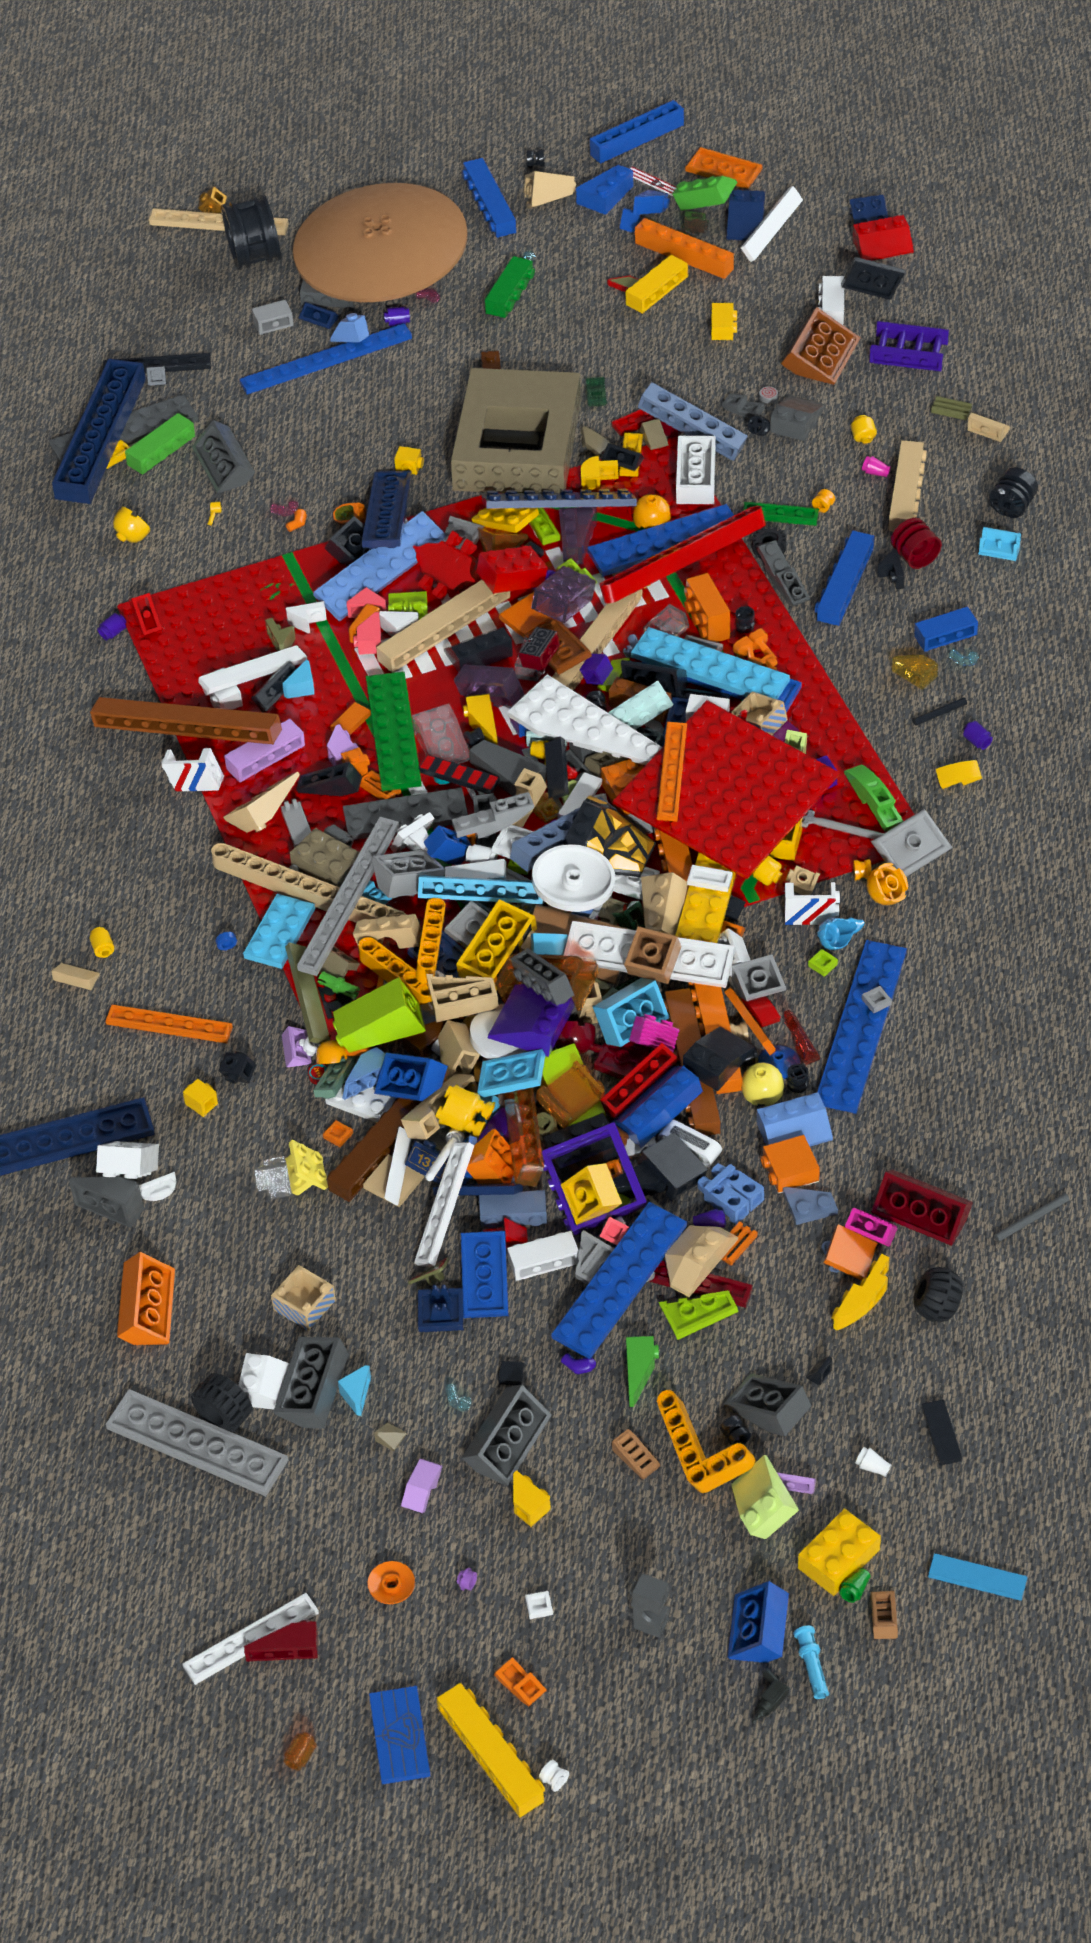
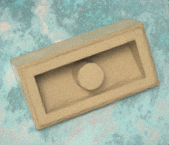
M63 963L52 970L54 981L92 990L100 975L97 972Z

